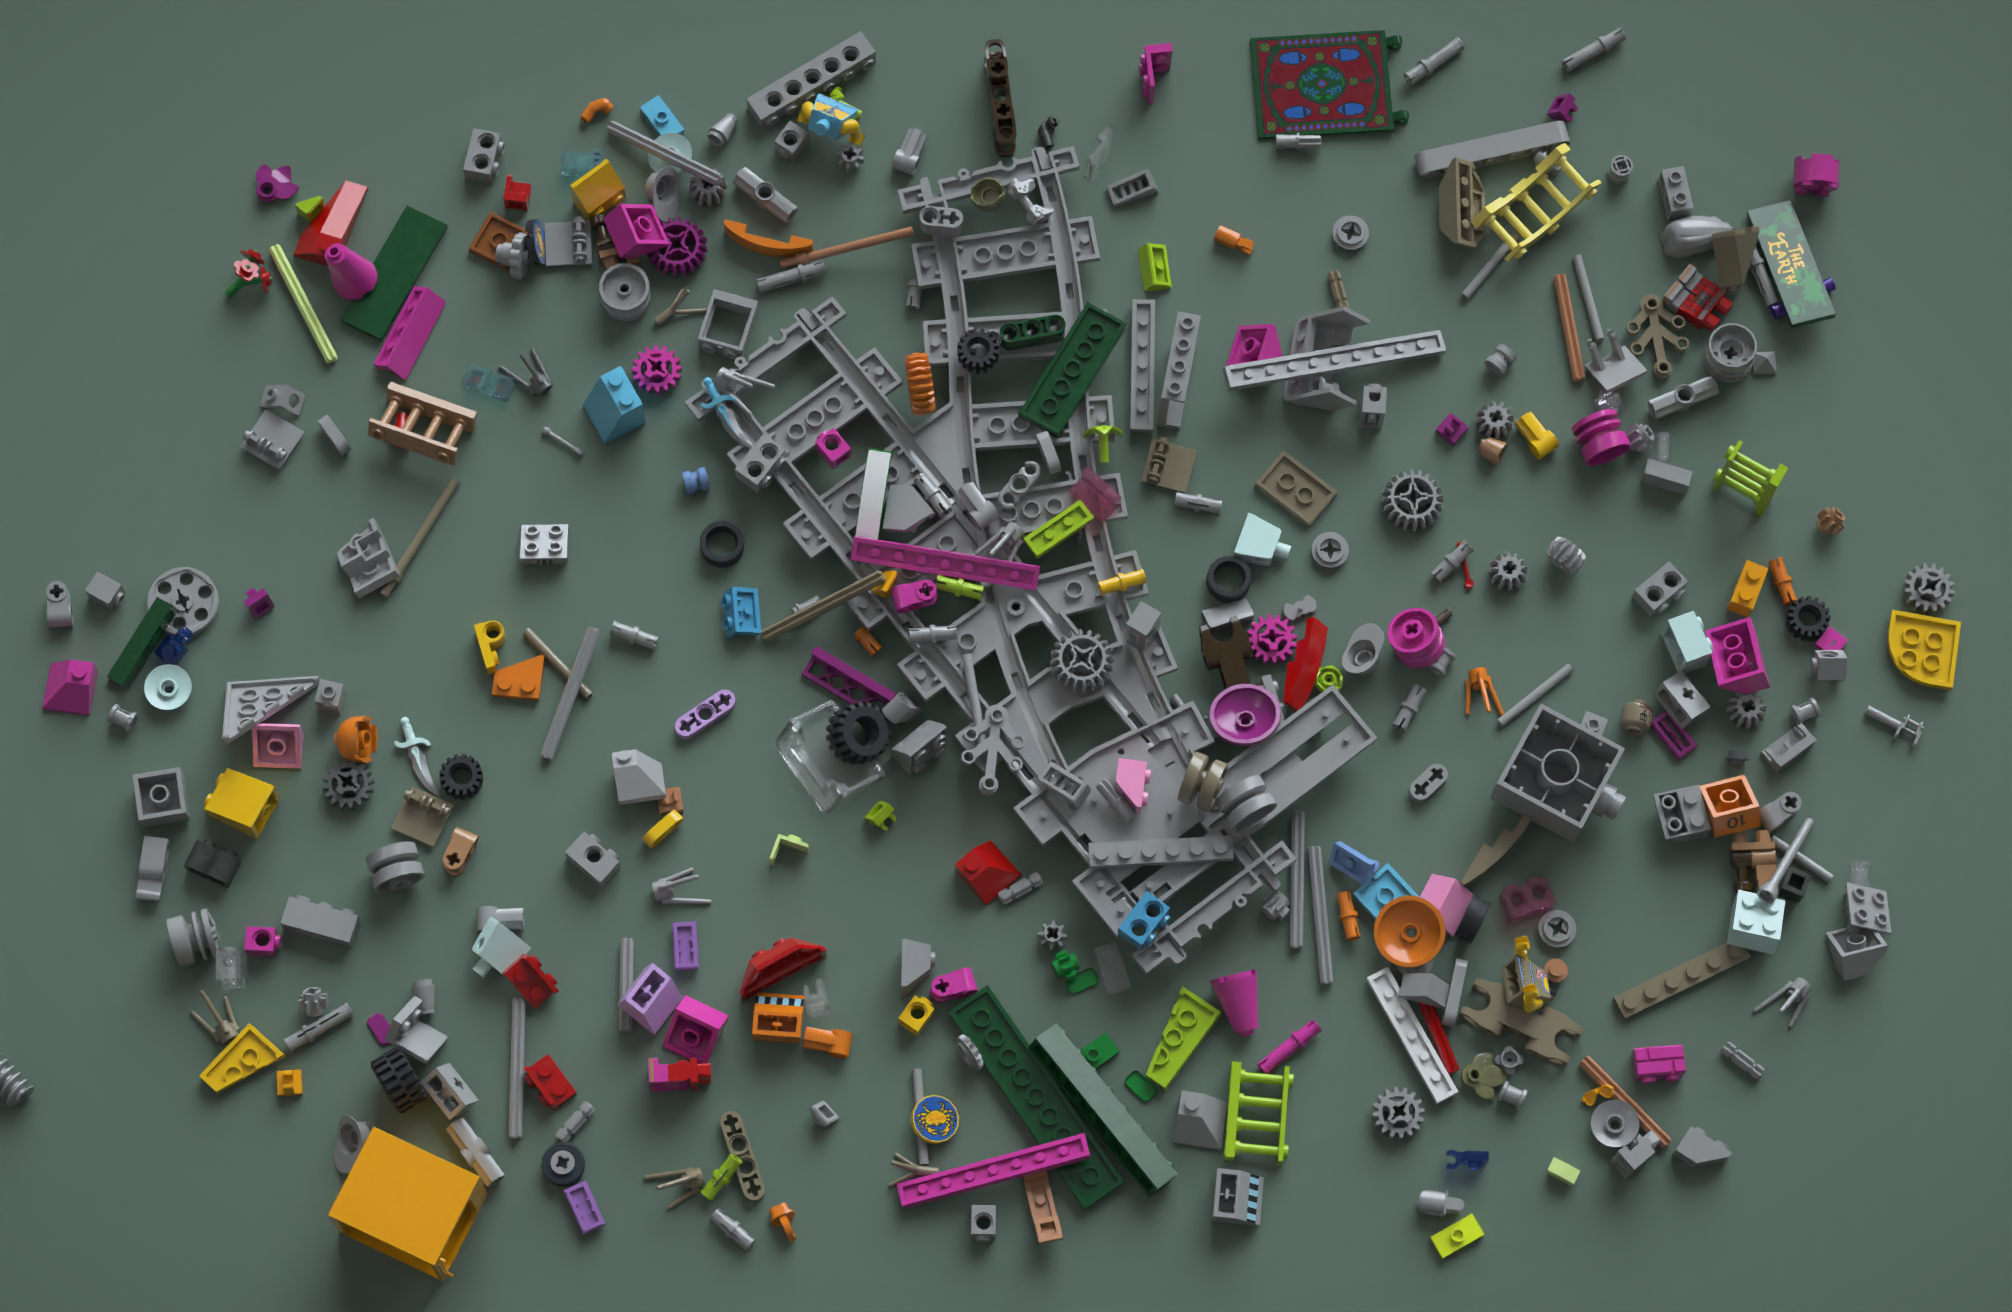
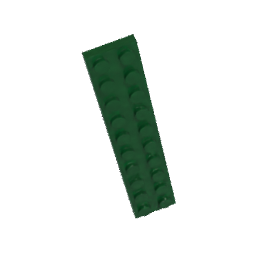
M988 985L948 1011V1014L961 1033L974 1042L982 1056L983 1065L1039 1145L1082 1133L1085 1134L1091 1158L1055 1168L1084 1210L1124 1184V1180L1054 1079L1028 1048L1030 1046Z

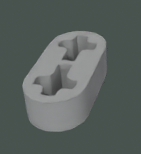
M328 415L317 421L324 434L341 456L351 450L350 445Z
M1044 431L1036 434V441L1048 473L1052 475L1061 472V465L1049 433Z
M1433 764L1427 768L1411 784L1409 789L1410 798L1418 803L1430 798L1446 782L1448 776L1447 769L1441 764ZM1432 771L1435 773L1440 771L1442 773L1440 776L1441 780L1436 778L1433 782H1430L1429 780L1433 775ZM1426 784L1427 787L1424 790L1425 795H1416L1415 787L1417 786L1418 788H1421L1423 785Z

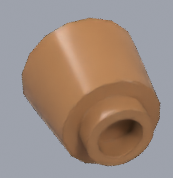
M1491 437L1488 439L1484 438L1478 447V451L1481 452L1480 455L1497 466L1507 450L1508 443Z

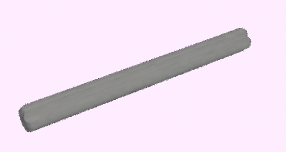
M611 121L607 126L606 130L609 134L715 186L719 185L722 180L719 172L615 121Z
M588 627L541 750L540 756L546 760H553L599 638L600 631L594 627Z
M1301 810L1293 811L1291 820V852L1297 858L1296 862L1291 865V949H1302L1305 812Z
M1311 846L1308 848L1319 978L1321 985H1331L1333 983L1322 853L1320 846Z
M513 997L509 1103V1138L511 1139L522 1138L526 1009L524 997Z

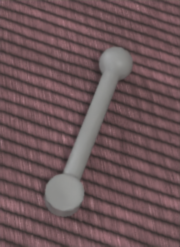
M549 427L542 429V433L545 436H551L574 451L578 456L581 457L584 453L580 448L574 447L551 432Z

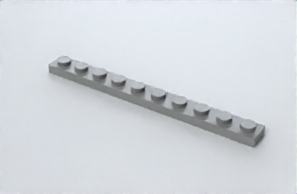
M1436 330L1224 366L1223 374L1228 391L1442 355L1446 352L1441 331Z

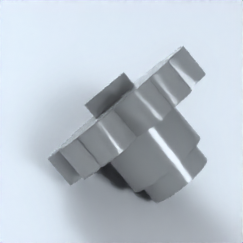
M519 232L515 234L512 243L504 242V244H498L496 248V262L510 267L512 279L521 280L525 278L530 263L526 247V238H529L528 233Z

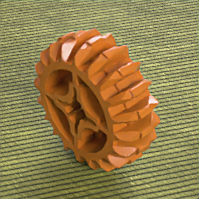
M912 353L905 358L911 410L914 415H928V413H933L935 410L929 358L926 353Z

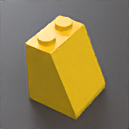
M227 768L225 773H221L217 778L215 784L217 787L213 794L210 793L205 799L204 810L208 816L258 840L280 801L277 790L271 784Z

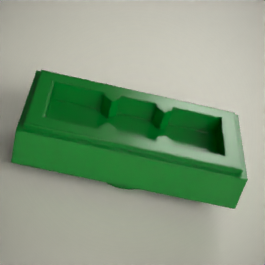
M1106 1032L1081 1049L1086 1061L1095 1069L1120 1053Z

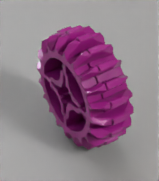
M679 216L677 217V222H673L670 217L667 224L660 221L669 245L666 246L667 249L663 256L659 250L648 253L647 257L651 258L650 264L656 265L658 272L664 269L665 276L672 272L673 277L676 278L677 273L681 272V275L685 277L687 270L693 274V266L700 268V261H705L706 255L704 253L708 252V246L705 245L707 238L702 237L704 231L702 229L697 230L698 224L696 222L690 225L688 218L684 223L681 222V217ZM690 239H692L696 245L693 253L689 252V248L687 247V245L689 244L688 241ZM680 245L681 248L677 249L676 247V249H673V246Z

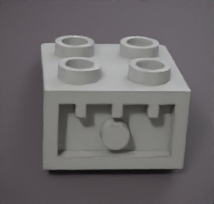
M414 996L393 1018L385 1041L413 1056L415 1059L427 1063L443 1046L448 1037L418 1020L422 1013L419 1008L423 1000Z

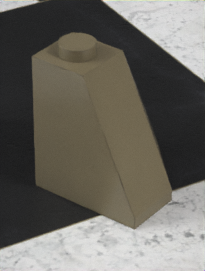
M1760 226L1712 233L1720 287H1726V291L1739 290L1740 285L1745 284L1760 233Z

